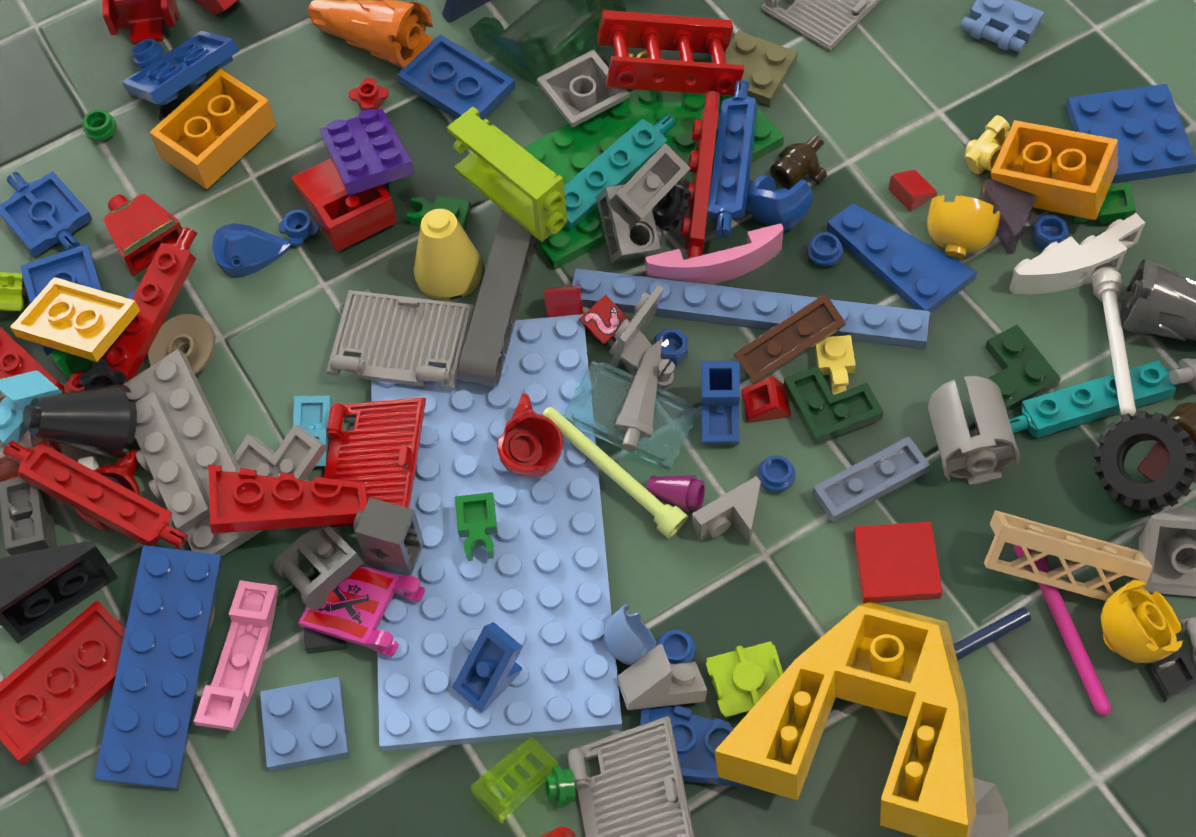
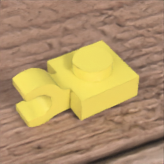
M851 335L831 336L815 345L814 350L816 364L822 375H829L831 391L833 395L847 390L846 386L849 384L848 374L855 373L856 364Z

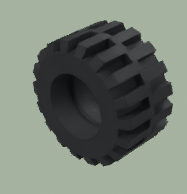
M1137 411V415L1134 416L1127 413L1120 416L1122 419L1120 422L1115 423L1112 421L1106 426L1109 428V431L1105 435L1100 434L1097 440L1100 443L1099 448L1094 449L1093 457L1096 459V465H1093L1094 471L1100 479L1098 482L1112 498L1122 505L1134 508L1137 511L1147 512V510H1153L1157 512L1164 510L1163 507L1168 505L1171 507L1179 503V498L1183 495L1186 497L1190 493L1189 487L1192 482L1196 483V446L1187 432L1172 418H1166L1161 413L1154 412V414H1148L1147 411ZM1148 440L1157 441L1169 453V465L1166 472L1158 480L1148 484H1139L1132 481L1124 470L1126 454L1137 443Z

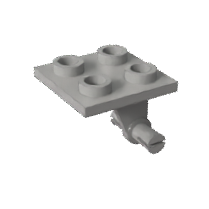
M658 284L651 295L646 292L642 295L634 308L636 313L632 320L625 319L614 336L617 340L609 352L613 355L609 367L610 370L616 372L623 361L638 370L645 351L652 346L643 333L655 316L664 291V287ZM660 358L657 370L658 389L656 394L664 393L674 379L673 371L675 365L671 362L667 366L670 361L669 359L663 360Z

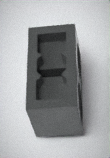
M624 185L606 187L596 196L611 264L645 259V257L652 256L661 250L662 233L659 226L655 225L653 216L654 207L639 221L615 197ZM630 233H634L639 237L641 246L631 241Z
M20 477L0 482V505L5 550L9 555L57 547L51 495L20 479Z

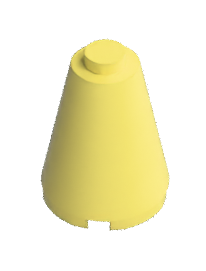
M445 209L432 210L422 218L413 268L414 277L419 289L426 296L439 301H451L450 297L462 295L463 298L471 294L479 286L483 277V262L480 254L455 215Z

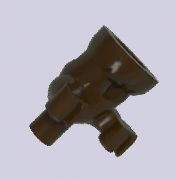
M813 135L807 143H794L787 146L779 154L781 159L776 161L770 168V173L774 180L790 190L808 173L810 179L820 184L827 177L826 171L820 167L816 154L824 145L821 137Z

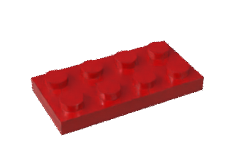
M98 600L0 682V741L23 766L114 687L125 628Z

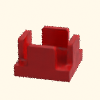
M102 0V15L110 35H118V28L130 27L132 45H137L146 39H154L155 42L163 41V23L167 22L168 27L171 28L175 27V20H179V12L175 0Z

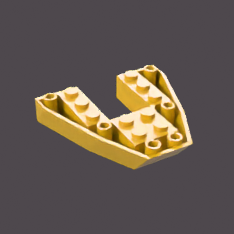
M872 602L859 605L796 658L715 750L718 777L798 801L835 698H840L908 717L881 797L880 826L917 837H970L977 814L967 696L948 622Z

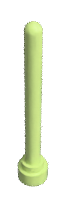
M548 407L543 411V415L551 419L558 426L561 434L655 517L653 521L657 524L656 529L666 538H671L683 526L688 515L679 507L662 504L555 408Z

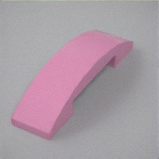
M782 224L748 231L746 245L683 260L680 249L645 257L646 277L709 285L740 277L762 266L782 249L783 226Z
M239 581L229 612V617L232 621L212 684L211 686L205 685L194 719L195 725L235 731L248 707L263 665L275 615L278 595L277 586Z

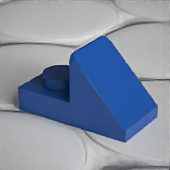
M494 622L485 625L452 688L481 713L484 712L521 673L523 668L515 661L523 646Z

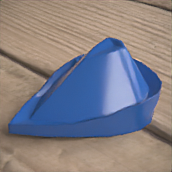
M231 223L223 225L216 230L213 236L212 249L215 261L225 274L231 277H244L268 266L294 245L290 244L288 240L253 226Z

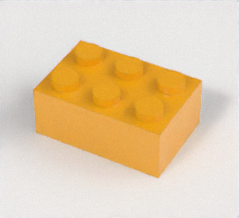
M220 69L149 133L160 158L205 189H208L276 126V122L268 99Z
M1014 120L991 171L993 199L1096 220L1118 168V139Z

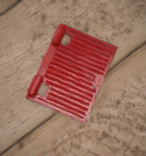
M419 397L352 404L334 403L330 407L326 430L331 438L323 478L365 483L367 503L371 497L410 508L426 398ZM356 417L354 430H342L344 418ZM351 523V524H338V525H330V526H331V527H346V526H354V523Z

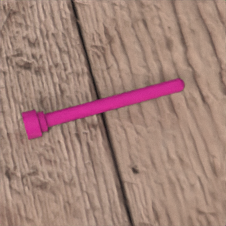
M1015 545L1014 551L1017 557L1025 556L1021 546ZM1027 548L1029 553L1035 551ZM1048 556L1034 561L1039 571L1050 572L1046 564L1049 560ZM1030 564L1025 565L1026 567L1032 569ZM1037 582L1096 713L1100 716L1109 715L1111 712L1110 702L1058 588Z

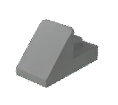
M665 143L617 192L615 197L640 221L691 168Z
M757 476L692 513V530L700 541L709 536L717 537L723 534L733 523L748 545L751 543L761 481Z
M662 644L654 647L619 674L617 680L627 710L705 702L707 688L696 662L670 664Z

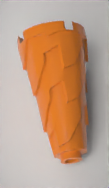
M314 0L308 8V16L312 24L320 31L344 39L347 44L369 51L372 56L389 61L397 67L405 68L431 43L432 36L426 35L425 31L426 26L433 28L432 16L429 9L421 3L397 0Z

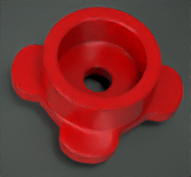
M365 78L357 88L349 91V98L352 101H357L359 108L363 111L368 109L378 110L382 106L383 100L389 95L387 88L377 85L374 78Z

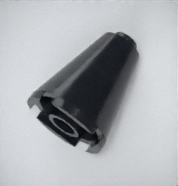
M110 385L34 398L30 405H26L24 408L23 424L25 428L29 429L32 436L109 458L121 459L128 453L122 452L125 443L132 444L135 437L137 410L135 401H128L125 392L132 393L128 386Z

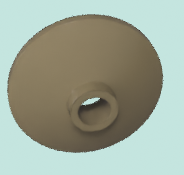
M181 314L170 318L162 324L148 351L150 366L179 349L186 353L185 355L194 374L197 375L206 367L213 355L215 348L213 329L207 321L194 314Z

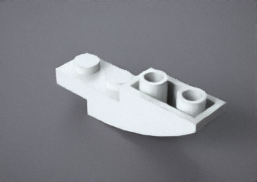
M1135 213L1125 220L1118 219L1114 221L1105 232L1096 237L1094 235L1087 237L1080 245L1072 236L1060 243H1051L1040 255L1032 260L1029 258L1024 259L1014 268L1009 290L1013 294L1027 295L1053 293L1089 284L1092 282V277L1102 270H1119L1127 249L1138 243L1145 221Z

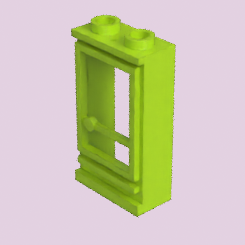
M471 107L447 126V132L457 139L453 148L459 153H463L467 149L472 151L471 154L454 166L455 171L541 242L551 234L558 233L567 222L563 177L557 176L495 125L492 124L490 126L486 118L484 120L480 119L479 111L474 107Z

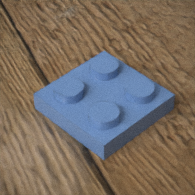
M339 677L260 691L266 764L270 772L350 758L342 682Z

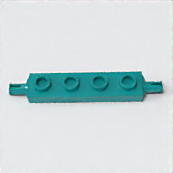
M665 114L655 125H652L643 118L564 185L567 212L565 228L571 230L598 206L596 196L606 187L623 185L665 143L667 144L668 140L664 137V134L676 125L675 119L673 117L670 119V114Z
M1159 360L1129 369L1136 408L1174 397L1176 386L1169 379L1170 371L1163 367ZM1114 374L1022 401L1021 416L1009 419L1013 433L1026 429L1034 437L1039 438L1120 413Z

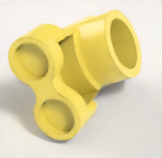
M996 115L985 126V131L980 138L970 141L967 145L964 159L969 170L979 175L984 170L992 171L1009 133L1010 125L1003 117Z

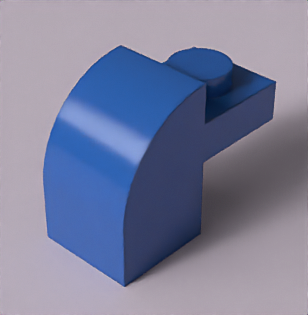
M702 361V445H739V361Z

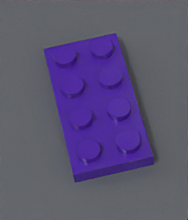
M368 109L361 112L357 117L348 120H334L328 123L326 127L319 129L348 196L415 174L412 161L383 109Z

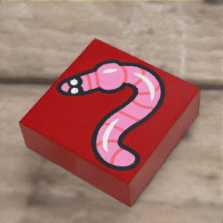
M604 295L579 318V321L604 346L615 336L623 321L629 319L607 295Z

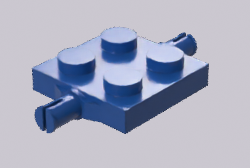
M53 171L41 179L26 183L18 172L12 173L15 180L11 175L7 177V182L13 187L15 192L8 200L0 204V217L34 257L59 242L66 250L73 249L72 246L74 248L81 246L71 234L93 219L89 211Z

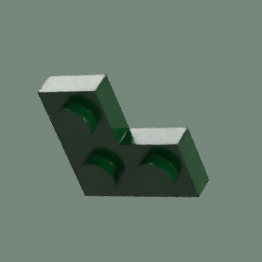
M1018 324L987 340L985 348L1002 368V371L988 379H991L1000 388L1007 413L1021 406L1022 401L1038 397L1059 385L1061 380L1059 375Z
M818 366L784 378L783 386L814 445L872 424L883 418L884 412L868 383L833 395Z

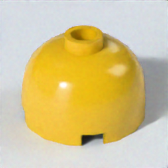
M945 195L932 198L927 216V229L933 241L939 247L945 249V254L954 258H965L966 254L976 253L985 249L993 240L1001 215L1000 211L993 214V205L979 199L955 195L954 202H944Z
M1139 580L1130 581L1106 600L1101 612L1103 639L1110 650L1134 663H1154L1173 654L1182 646V641L1177 642L1176 634L1182 631L1173 608L1164 596L1158 591L1150 594L1142 588L1147 583Z

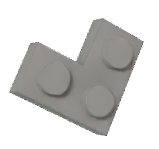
M294 424L276 452L257 437L247 434L234 453V457L240 468L257 470V475L278 477L279 473L295 474V478L298 480H306L328 447L302 426Z

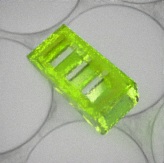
M531 736L483 774L470 788L477 800L501 823L545 781V776L551 775L552 767L560 766V764ZM531 752L544 766L537 770L525 756ZM518 763L531 775L527 780L514 769ZM506 774L519 785L515 790L502 779ZM495 785L506 795L504 799L500 800L491 791Z

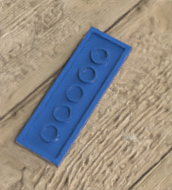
M143 545L94 777L96 781L179 791L223 560L221 555Z

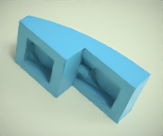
M330 395L294 396L293 426L294 424L302 426L328 447L315 465V467H325L331 438L326 430L330 407L333 406V397Z

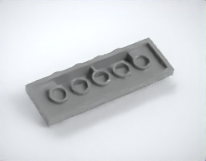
M177 349L124 383L123 385L128 386L132 392H125L128 401H135L137 410L136 433L133 441L138 442L140 450L135 453L136 458L145 470L151 471L154 478L149 481L151 491L159 500H164L167 507L166 510L171 512L172 521L170 526L188 535L187 541L191 550L194 552L218 554L223 557L262 532L263 530L211 534L208 464L222 466V471L237 473L240 472V467L185 353Z

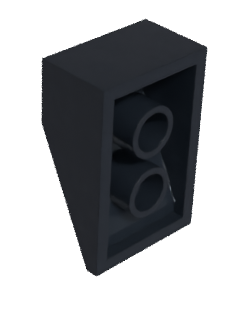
M92 540L3 557L0 559V625L18 644L117 579L118 576Z

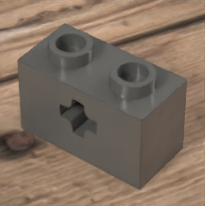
M370 497L365 510L361 509L357 513L353 526L367 564L401 575L411 576L424 546L415 511Z

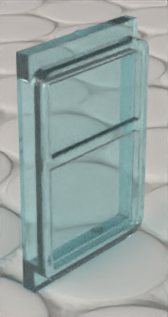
M592 361L579 387L575 389V394L563 416L575 427L622 448L625 431L616 428L615 425L635 376L608 363L601 362L598 364ZM657 387L651 438L640 436L637 450L628 452L666 470H670L675 458L679 456V450L689 429L693 427V421L699 410L691 407L689 401Z

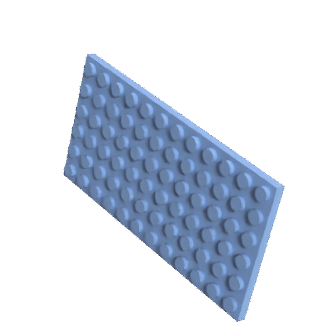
M584 314L516 320L501 378L496 387L460 381L459 373L455 390L442 389L440 382L426 381L425 387L371 380L372 402L419 397L426 398L409 508L415 511L424 540V546L411 576L420 580V586L425 588V594L421 601L417 603L395 593L377 627V630L390 632L394 637L393 641L399 644L392 657L377 652L379 747L382 752L622 729L616 658L611 655L604 642V627L612 613L598 466L563 435V449L558 463L551 472L541 478H526L508 471L501 463L497 451L498 438L504 433L505 425L511 419L521 394L529 395L533 410L536 413L543 415V411L546 408H555L596 444L585 325L579 321V318ZM430 365V367L446 368L442 366ZM493 492L498 533L487 535L493 541L494 557L493 559H488L486 548L484 546H477L472 552L473 561H468L464 551V542L467 537L459 538L457 530L455 496ZM375 567V569H377V570H381V571L388 572V573H391V574H395V575H398V576H405V575H401V574H398V573H395V572H391V571H388V570H384V569ZM494 622L523 646L515 661L523 669L487 710L481 713L457 693L452 686L485 625Z

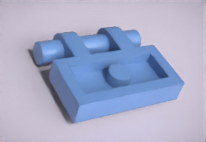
M976 0L970 9L969 18L965 16L962 20L960 29L971 33L970 36L977 40L984 38L998 44L997 48L1006 52L1010 49L1021 53L1026 42L1030 41L1042 22L1044 12L1015 0Z

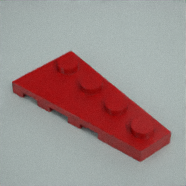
M208 464L211 534L354 523L359 510H365L367 505L365 483L320 477H315L313 481H305L295 478V474L279 473L278 477L257 475V470L240 468V472L237 473L222 471V466Z

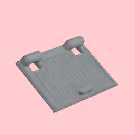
M765 0L761 10L828 51H831L882 0H787L792 3L787 10L778 6L780 0Z
M349 290L326 373L340 376L341 370L355 372L358 379L425 387L426 381L440 382L442 389L455 390L460 359L474 305ZM345 355H353V356H361V357H360V358H357V357H349V356H345ZM430 365L442 366L446 368L430 367Z
M669 716L568 751L569 769L573 773L575 788L578 791L586 837H695ZM598 757L601 774L588 777L585 761Z

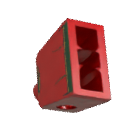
M122 194L112 197L108 202V209L111 213L103 219L123 261L133 277L149 267L161 243L176 244L183 231L178 219L146 194H139L130 201Z

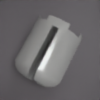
M966 376L964 381L978 436L970 437L955 379L944 383L932 393L928 410L942 460L941 464L944 475L949 481H951L950 476L967 478L968 485H976L1001 478V470L1009 466L1015 459L1018 465L1021 456L998 385L988 378Z

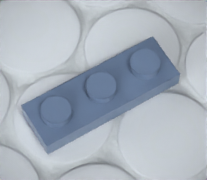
M908 436L814 486L812 494L832 523L929 472L930 464Z

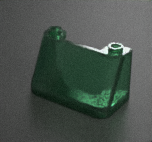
M539 0L505 30L500 21L493 17L480 19L469 30L475 43L481 49L530 84L540 87L537 84V78L600 46L598 45L597 36L603 10L626 12L623 0Z

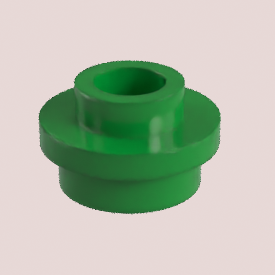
M97 109L86 114L82 128L88 139L103 141L115 133L117 124L111 114Z
M553 766L551 775L545 776L547 800H554L556 808H564L566 803L575 801L573 773L571 769L562 770L560 766Z

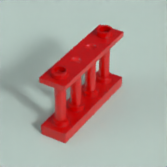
M603 10L597 36L598 45L614 46L615 56H611L606 87L697 94L715 91L720 95L734 96L735 82L740 80L741 83L744 66L726 63L724 53L729 46L733 32L732 20ZM628 48L646 49L648 58L629 57ZM660 50L678 51L680 61L663 60ZM692 52L710 53L713 63L694 62Z

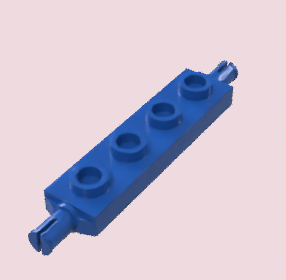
M737 80L735 82L734 96L723 100L721 105L707 211L710 219H718L715 234L722 238L724 234L725 237L731 235L732 219L745 217L758 111L756 99L747 96L749 83L746 80H742L741 83L740 80Z

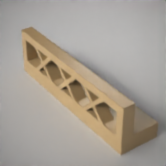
M996 510L990 522L995 536L984 561L985 567L988 569L1106 601L1115 593L1108 582L1125 575L1135 578L1134 580L1147 583L1153 569L1142 551ZM1005 542L1021 546L1025 556L1012 562L998 559ZM1027 548L1035 551L1029 553ZM1050 554L1057 556L1062 564L1061 567L1046 573L1039 571L1034 561ZM1065 559L1071 560V562L1066 563ZM1030 564L1032 569L1024 566ZM1089 565L1095 567L1099 574L1098 577L1082 583L1075 581L1071 572ZM1102 569H1103V570H1107V571H1109V572H1107V573L1104 574L1103 571H1102Z

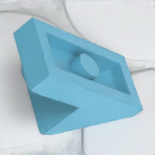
M38 370L0 379V391L6 395L0 402V440L9 446V441L13 440L17 443L29 430L23 424V411L25 406L30 405L34 398L63 393Z

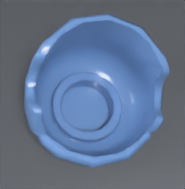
M624 604L606 622L604 642L612 656L620 662L631 666L656 647L657 642L650 629L641 622V614L638 612L626 614L629 605Z

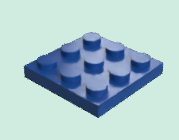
M200 31L161 56L153 64L142 68L121 83L129 94L157 105L159 103L165 105L178 97L177 91L185 86L192 87L202 82L206 78L205 73L214 67L220 69L233 61L232 56L239 52L240 49L234 39Z
M1167 84L1068 97L1066 109L1075 132L1118 139V168L1111 184L1195 172L1196 157Z

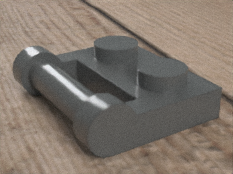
M330 525L313 526L275 559L274 569L282 578H288L301 593L303 603L308 608L315 610L321 608L326 603L327 594L347 579L364 562ZM305 558L320 573L312 582L299 568V563Z

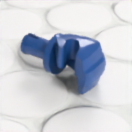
M760 175L754 181L749 179L746 208L756 220L767 226L782 224L784 230H790L807 215L813 202L812 189L807 181L801 180L790 190L787 188L776 190L775 180L768 175Z

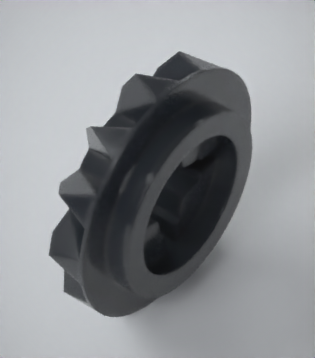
M683 177L654 206L653 216L655 225L659 226L661 230L675 229L678 226L679 220L685 218L684 212L689 207L688 199L691 197V192L689 191V182L683 179Z

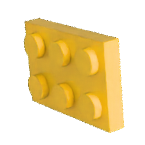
M54 277L10 328L16 337L98 362L140 312V309L135 300Z

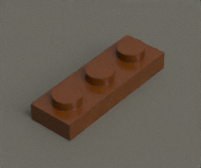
M825 293L734 352V357L739 361L740 366L754 384L765 379L845 327L846 322Z

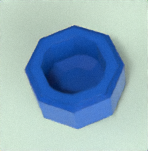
M1056 215L1041 216L1037 220L1031 233L1034 244L1045 249L1053 242L1060 243L1067 239L1069 230L1065 220Z
M664 329L655 336L654 344L663 337L661 358L663 360L669 359L668 365L671 362L674 365H678L687 358L688 337L679 329Z

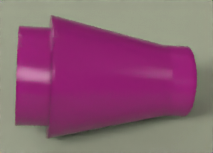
M652 475L649 478L647 490L659 501L673 507L677 506L689 513L691 510L701 509L705 496V482L697 480L695 475L662 477Z

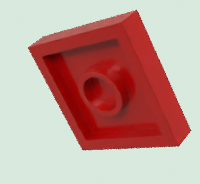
M931 522L854 527L853 537L862 604L869 602L882 603L941 599L943 592Z

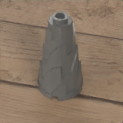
M1143 259L1137 266L1126 290L1130 292L1128 300H1123L1120 310L1122 330L1146 336L1155 334L1185 342L1187 339L1196 341V281L1179 275L1176 270Z

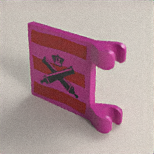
M361 565L347 579L343 580L327 594V601L321 608L313 610L306 607L298 624L303 628L359 644L382 655L392 657L399 644L393 641L394 637L390 632L376 629L395 593L418 603L425 594V588L420 586V580L414 576H398Z

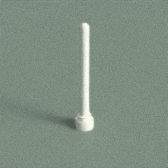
M1102 270L1092 277L1093 293L1103 302L1121 415L1129 413L1131 416H1134L1136 407L1117 300L1123 291L1122 278L1120 273L1115 270Z

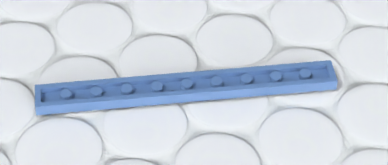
M577 268L575 269L572 285H581L583 307L591 308L604 295H607L622 312L636 313L634 308L645 292L651 295L659 284L664 287V291L655 316L770 330L817 299L816 297ZM830 299L846 322L845 327L831 336L851 335V339L854 341L919 349L926 348L930 311Z

